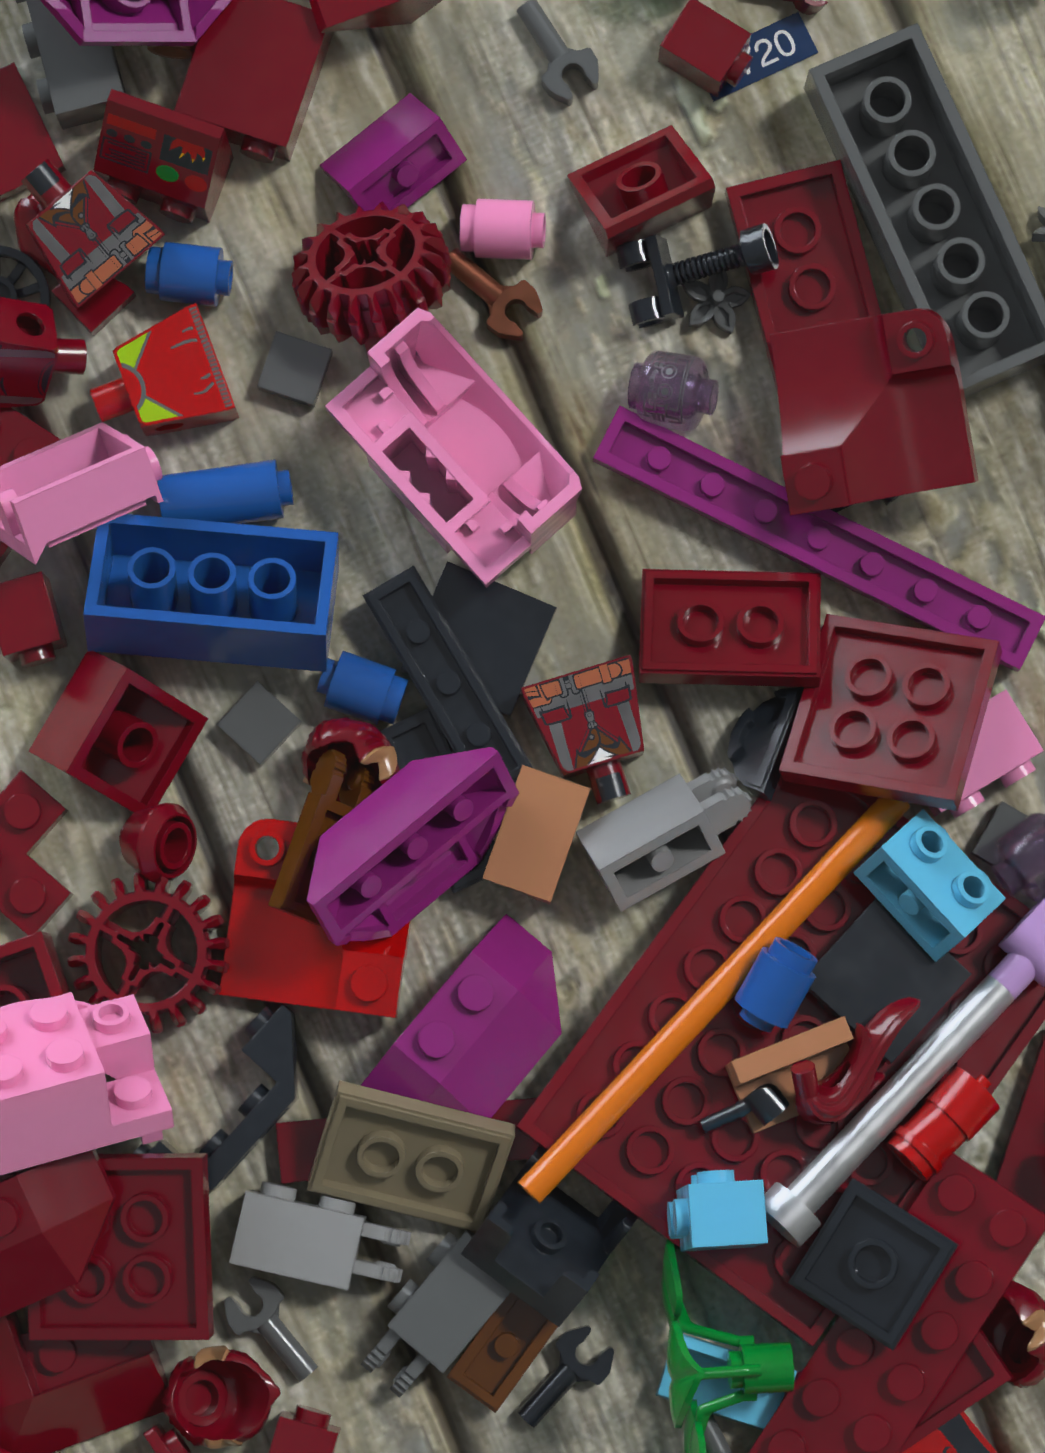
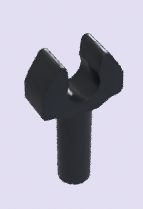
M589 1325L567 1330L556 1340V1347L560 1351L559 1366L517 1410V1413L533 1428L538 1425L576 1382L592 1381L596 1385H600L609 1375L614 1356L613 1347H607L590 1364H584L576 1358V1348L585 1341L591 1332Z

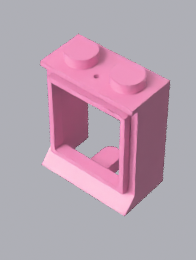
M101 422L1 465L0 541L36 565L45 546L53 547L146 506L145 500L148 498L156 503L163 502L157 481L161 480L163 476L156 455L150 447L141 445L131 439L129 435L122 434Z

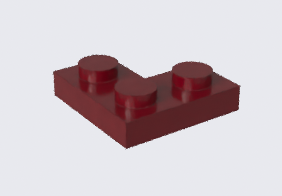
M20 770L0 793V911L23 932L30 935L42 931L73 896L70 890L29 856L69 810L24 771Z

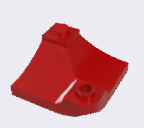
M261 819L250 824L243 831L238 842L234 869V889L227 933L230 947L225 949L224 962L229 964V970L221 975V992L219 995L397 1019L411 921L392 937L368 941H349L348 944L336 946L328 939L322 926L311 924L268 906L298 822ZM267 837L275 839L279 844L278 854L270 860L261 859L257 853L258 843Z

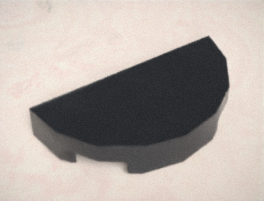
M803 688L775 691L776 697L763 702L754 711L750 708L746 709L731 731L727 753L733 764L736 777L752 795L769 802L772 800L781 776L779 768Z

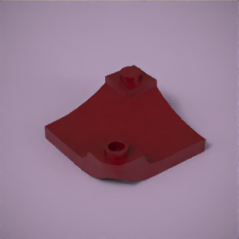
M914 308L769 334L781 419L783 455L780 458L790 515L846 507L878 499L979 481L955 343L947 322L938 313L926 308ZM913 328L921 329L926 335L927 342L921 351H915L908 346L907 335Z

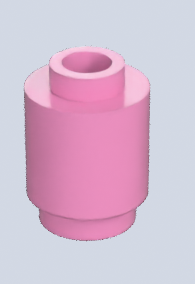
M477 199L476 204L462 205L460 215V249L462 252H474L475 258L532 260L534 248H544L546 214L535 212L534 200Z

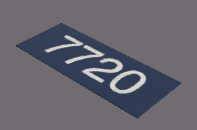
M799 12L751 33L749 48L746 53L753 56V60L745 75L736 87L726 83L718 97L712 94L710 96L714 102L819 53Z

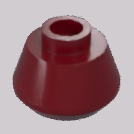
M163 803L134 812L120 831L119 843L124 860L143 877L152 883H156L163 875L171 882L184 873L191 864L196 851L197 833L193 821L182 806L174 803Z

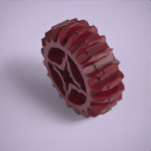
M382 201L374 210L365 211L362 207L358 206L356 213L347 216L336 212V221L330 225L317 224V235L302 239V251L293 256L292 288L301 313L306 316L308 322L313 323L317 327L320 335L331 333L338 343L347 340L351 336L360 345H363L372 336H378L382 339L415 309L420 308L429 312L430 309L441 308L443 294L451 290L450 274L452 271L450 265L452 260L443 234L438 230L436 223H430L427 220L423 211L410 213L405 204H401L390 211Z
M136 872L133 879L134 892L129 893L122 879L115 878L111 881L112 890L117 897L115 900L110 902L99 891H95L91 895L93 903L102 910L97 917L84 910L78 911L76 918L80 922L90 925L91 928L88 936L77 932L69 934L68 941L70 943L86 946L85 955H73L67 959V963L72 968L87 966L89 974L76 979L73 985L77 991L87 990L92 986L96 987L98 991L87 1001V1003L92 1005L132 994L135 997L138 990L143 988L146 982L156 974L166 973L184 982L185 985L182 989L165 1000L154 1003L137 1002L142 1015L149 1016L152 1032L160 1034L164 1032L165 1026L163 1014L169 1013L173 1023L181 1028L187 1025L186 1016L181 1008L188 1003L191 1009L198 1014L206 1012L207 1007L205 1003L196 996L201 988L209 994L219 995L221 987L217 983L207 980L210 969L219 973L228 972L229 964L221 960H212L213 950L229 948L230 940L222 937L211 939L209 931L220 928L224 924V919L219 914L210 916L205 920L202 919L200 914L212 902L207 895L198 897L191 905L186 902L192 892V883L183 880L173 895L169 893L171 882L163 875L156 881L155 889L149 890L148 880L139 872ZM148 903L165 905L159 917H155L149 927L140 932H131L113 923L119 915L132 907ZM181 914L190 924L196 938L197 960L195 968L177 957L172 949L171 940L176 930L175 925ZM149 936H156L159 939L156 949L163 954L164 959L172 962L175 968L172 969L162 963L156 966L154 963L149 962V969H140L139 964L142 956L135 951V947L124 942L123 938L127 937L138 943L140 940L149 943ZM104 938L120 948L126 957V968L121 977L123 981L118 990L109 982L103 968L101 954Z

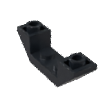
M281 1005L275 1013L266 1006L243 1031V1034L250 1041L241 1050L277 1083L271 1090L260 1084L239 1107L238 1111L245 1118L235 1130L228 1135L221 1128L199 1151V1153H207L209 1190L218 1188L299 1099L295 1014L285 1005ZM159 1140L153 1148L149 1144H141L132 1154L179 1152L166 1140Z

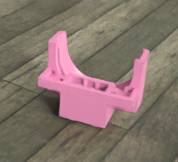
M420 308L415 309L367 352L370 367L325 405L327 412L366 454L369 467L447 553L453 550L486 588L527 551L533 554L576 515L577 498L582 490L578 474L444 326L428 311Z
M72 992L51 998L26 1000L0 1007V1175L140 1137L143 1145L163 1139V1130L174 1127L172 1108L154 1067L151 1034L134 994L92 1005L76 1001ZM105 1074L113 1077L116 1080L106 1082Z

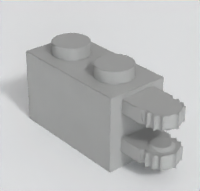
M717 767L716 770L711 769L709 774L704 773L688 783L685 782L679 773L576 831L597 874L621 912L726 853L717 835L736 825L737 821H743L742 819L748 817L747 814L752 811L750 809V801L752 799L747 792H743L737 786L738 779L734 773H730L725 767L722 769Z
M262 1181L260 1192L254 1190L245 1191L229 1263L348 1290L351 1287L353 1274L400 1283L403 1269L397 1268L395 1264L383 1261L372 1262L357 1258L361 1239L364 1236L380 1240L381 1243L391 1246H409L412 1232L367 1222V1216L354 1213L356 1202L332 1196L321 1195L319 1205L295 1200L298 1189Z

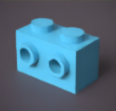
M924 809L853 872L935 962L962 941L1006 899L992 884L989 877L967 857L950 838L946 830L938 825Z
M734 1170L697 1172V1175H691V1184L676 1190L677 1199H673V1202H667L670 1239H680L681 1252L748 1248L768 1243L763 1180L735 1181Z

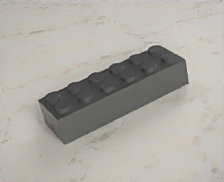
M918 23L809 69L804 90L836 160L840 159L847 185L904 310L914 308L933 310L947 322L955 343L965 398L1045 364V300ZM913 328L923 349L927 342L926 335L921 329Z

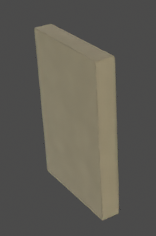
M339 1080L309 1174L307 1190L476 1232L489 1214L515 1138V1124Z

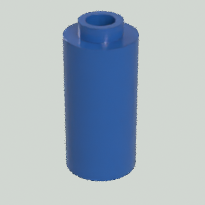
M275 459L162 475V479L157 481L163 498V502L159 503L162 517L245 524L284 518L283 506L294 505L289 469L278 471Z

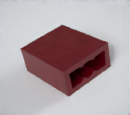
M231 0L198 39L174 111L224 128L228 141L241 146L240 152L251 159L272 164L276 157L290 162L334 32L320 33L312 9L285 0Z

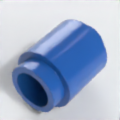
M165 242L164 247L151 246L149 248L145 271L146 293L159 295L160 301L186 304L196 303L197 305L215 307L219 303L220 295L230 296L233 282V261L224 260L223 248Z
M343 651L339 661L328 658L327 672H322L316 692L326 695L324 707L375 725H378L379 720L394 724L409 680L395 675L397 671L395 668Z
M775 937L770 947H762L735 996V1001L743 1007L739 1014L741 1018L765 1032H772L774 1026L788 1028L816 978L812 971L818 962L817 958L797 944L780 937Z

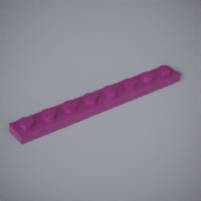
M620 405L593 457V462L816 573H821L822 576L933 631L1000 641L1002 655L999 664L1015 672L1021 669L1045 621L1044 615L830 509L790 515L786 487Z

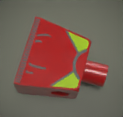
M196 303L183 308L117 346L113 350V354L122 377L89 389L101 422L135 411L140 427L146 436L213 425L240 418Z

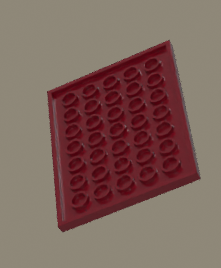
M780 776L771 802L759 797L750 808L752 811L747 814L748 817H744L743 821H740L723 844L726 853L709 863L515 1128L545 1150H548L878 797L786 782ZM902 816L787 940L804 948L819 961L876 898L853 872L907 824L909 820ZM991 881L1006 899L948 952L972 975L891 1064L888 1065L882 1059L876 1072L885 1073V1080L845 1118L831 1125H815L811 1122H806L798 1115L752 1134L744 1116L742 1119L708 1133L703 1130L700 1122L701 1118L735 1105L739 1101L725 1065L735 1059L838 1019L808 992L788 1028L774 1026L772 1032H765L741 1018L739 1014L743 1007L735 1001L734 996L572 1170L624 1207L664 1239L672 1242L680 1250V1239H670L667 1202H673V1199H677L676 1190L691 1184V1175H697V1172L734 1170L735 1181L763 1180L764 1194L775 1182L788 1188L1007 955L998 945L1030 911V908ZM1033 980L814 1213L821 1225L800 1247L792 1244L766 1220L768 1243L748 1248L685 1251L683 1253L808 1346L813 1347L836 1314L788 1282L852 1178L859 1180L908 1212L928 1180L923 1181L914 1175L890 1151L886 1143L893 1137L892 1132L899 1125L903 1126L924 1105V1099L955 1067L963 1069L975 1079L980 1074L985 1076L992 1084L987 1089L992 1095L1045 1020V986L1042 988ZM851 1040V1041H849V1042L847 1043L848 1046H849V1049L851 1048V1045H852V1043H853V1040Z

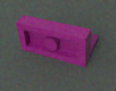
M409 93L319 166L330 179L344 190L356 209L360 206L365 211L374 210L383 201L391 211L401 204H405L408 208L467 159L441 118Z

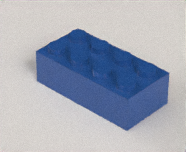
M125 514L100 525L96 530L83 612L87 649L94 652L327 672L339 573V532Z

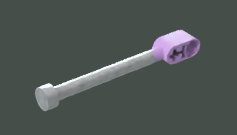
M1042 897L999 943L998 946L1007 955L790 1186L786 1188L782 1184L775 1182L764 1194L766 1220L792 1244L800 1247L821 1225L814 1213L1033 980L1042 988L1045 986V897Z

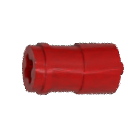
M955 1067L924 1099V1105L903 1126L899 1125L892 1132L893 1137L886 1143L887 1147L914 1175L923 1181H927L934 1173L937 1175L943 1169L942 1164L965 1141H970L1000 1110L999 1104L987 1091L992 1084L982 1074L975 1079L963 1069Z

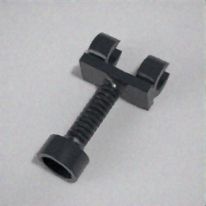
M765 223L741 230L740 241L735 245H731L730 248L724 247V249L721 248L672 263L667 239L656 234L645 237L646 239L624 243L615 248L620 269L625 268L626 272L642 270L651 266L653 269L659 296L643 298L628 305L633 326L638 325L639 328L652 327L671 319L676 320L684 317L677 287L680 284L695 281L696 279L699 280L707 277V275H716L718 272H726L729 269L733 270L740 266L747 267L753 276L776 270L779 266L776 244L769 227Z

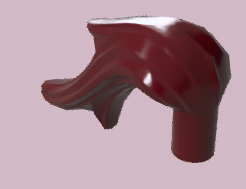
M914 997L899 999L880 1010L865 1027L860 1023H856L855 1036L849 1052L841 1064L830 1075L820 1081L817 1079L816 1068L813 1062L803 1060L794 1063L791 1066V1074L795 1090L794 1102L799 1115L806 1122H811L815 1125H831L845 1118L885 1080V1073L876 1071L901 1028L920 1007L921 1000Z

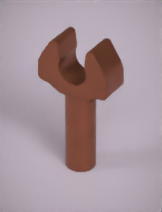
M458 248L452 250L450 253L452 260L450 265L451 274L488 304L490 316L487 319V329L503 339L522 340L523 331L515 322L506 317L505 311L510 305L520 304L529 313L537 318H541L543 309L536 289L526 280H521L514 286H502Z

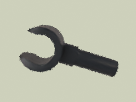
M765 1083L743 1100L736 1102L735 1105L701 1118L700 1122L703 1130L708 1133L742 1119L752 1111L762 1125L765 1126L788 1108L789 1102L777 1086Z

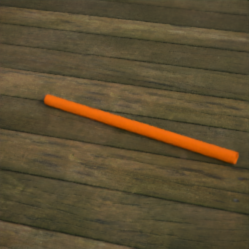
M878 798L517 1182L525 1192L539 1204L737 994L762 947H770L775 937L787 940L910 809L909 803Z

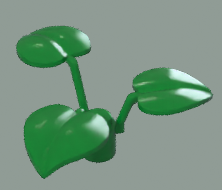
M666 1240L661 1289L664 1309L670 1328L667 1342V1368L672 1379L669 1385L670 1412L674 1429L682 1428L685 1419L684 1453H707L704 1433L712 1413L740 1402L757 1401V1395L761 1393L793 1392V1352L790 1342L755 1344L754 1335L738 1336L693 1323L683 1304L681 1279L675 1254L677 1248L672 1242ZM683 1333L738 1347L739 1351H728L727 1366L701 1368L690 1355ZM728 1378L730 1389L741 1388L739 1391L699 1406L697 1405V1399H693L701 1380Z

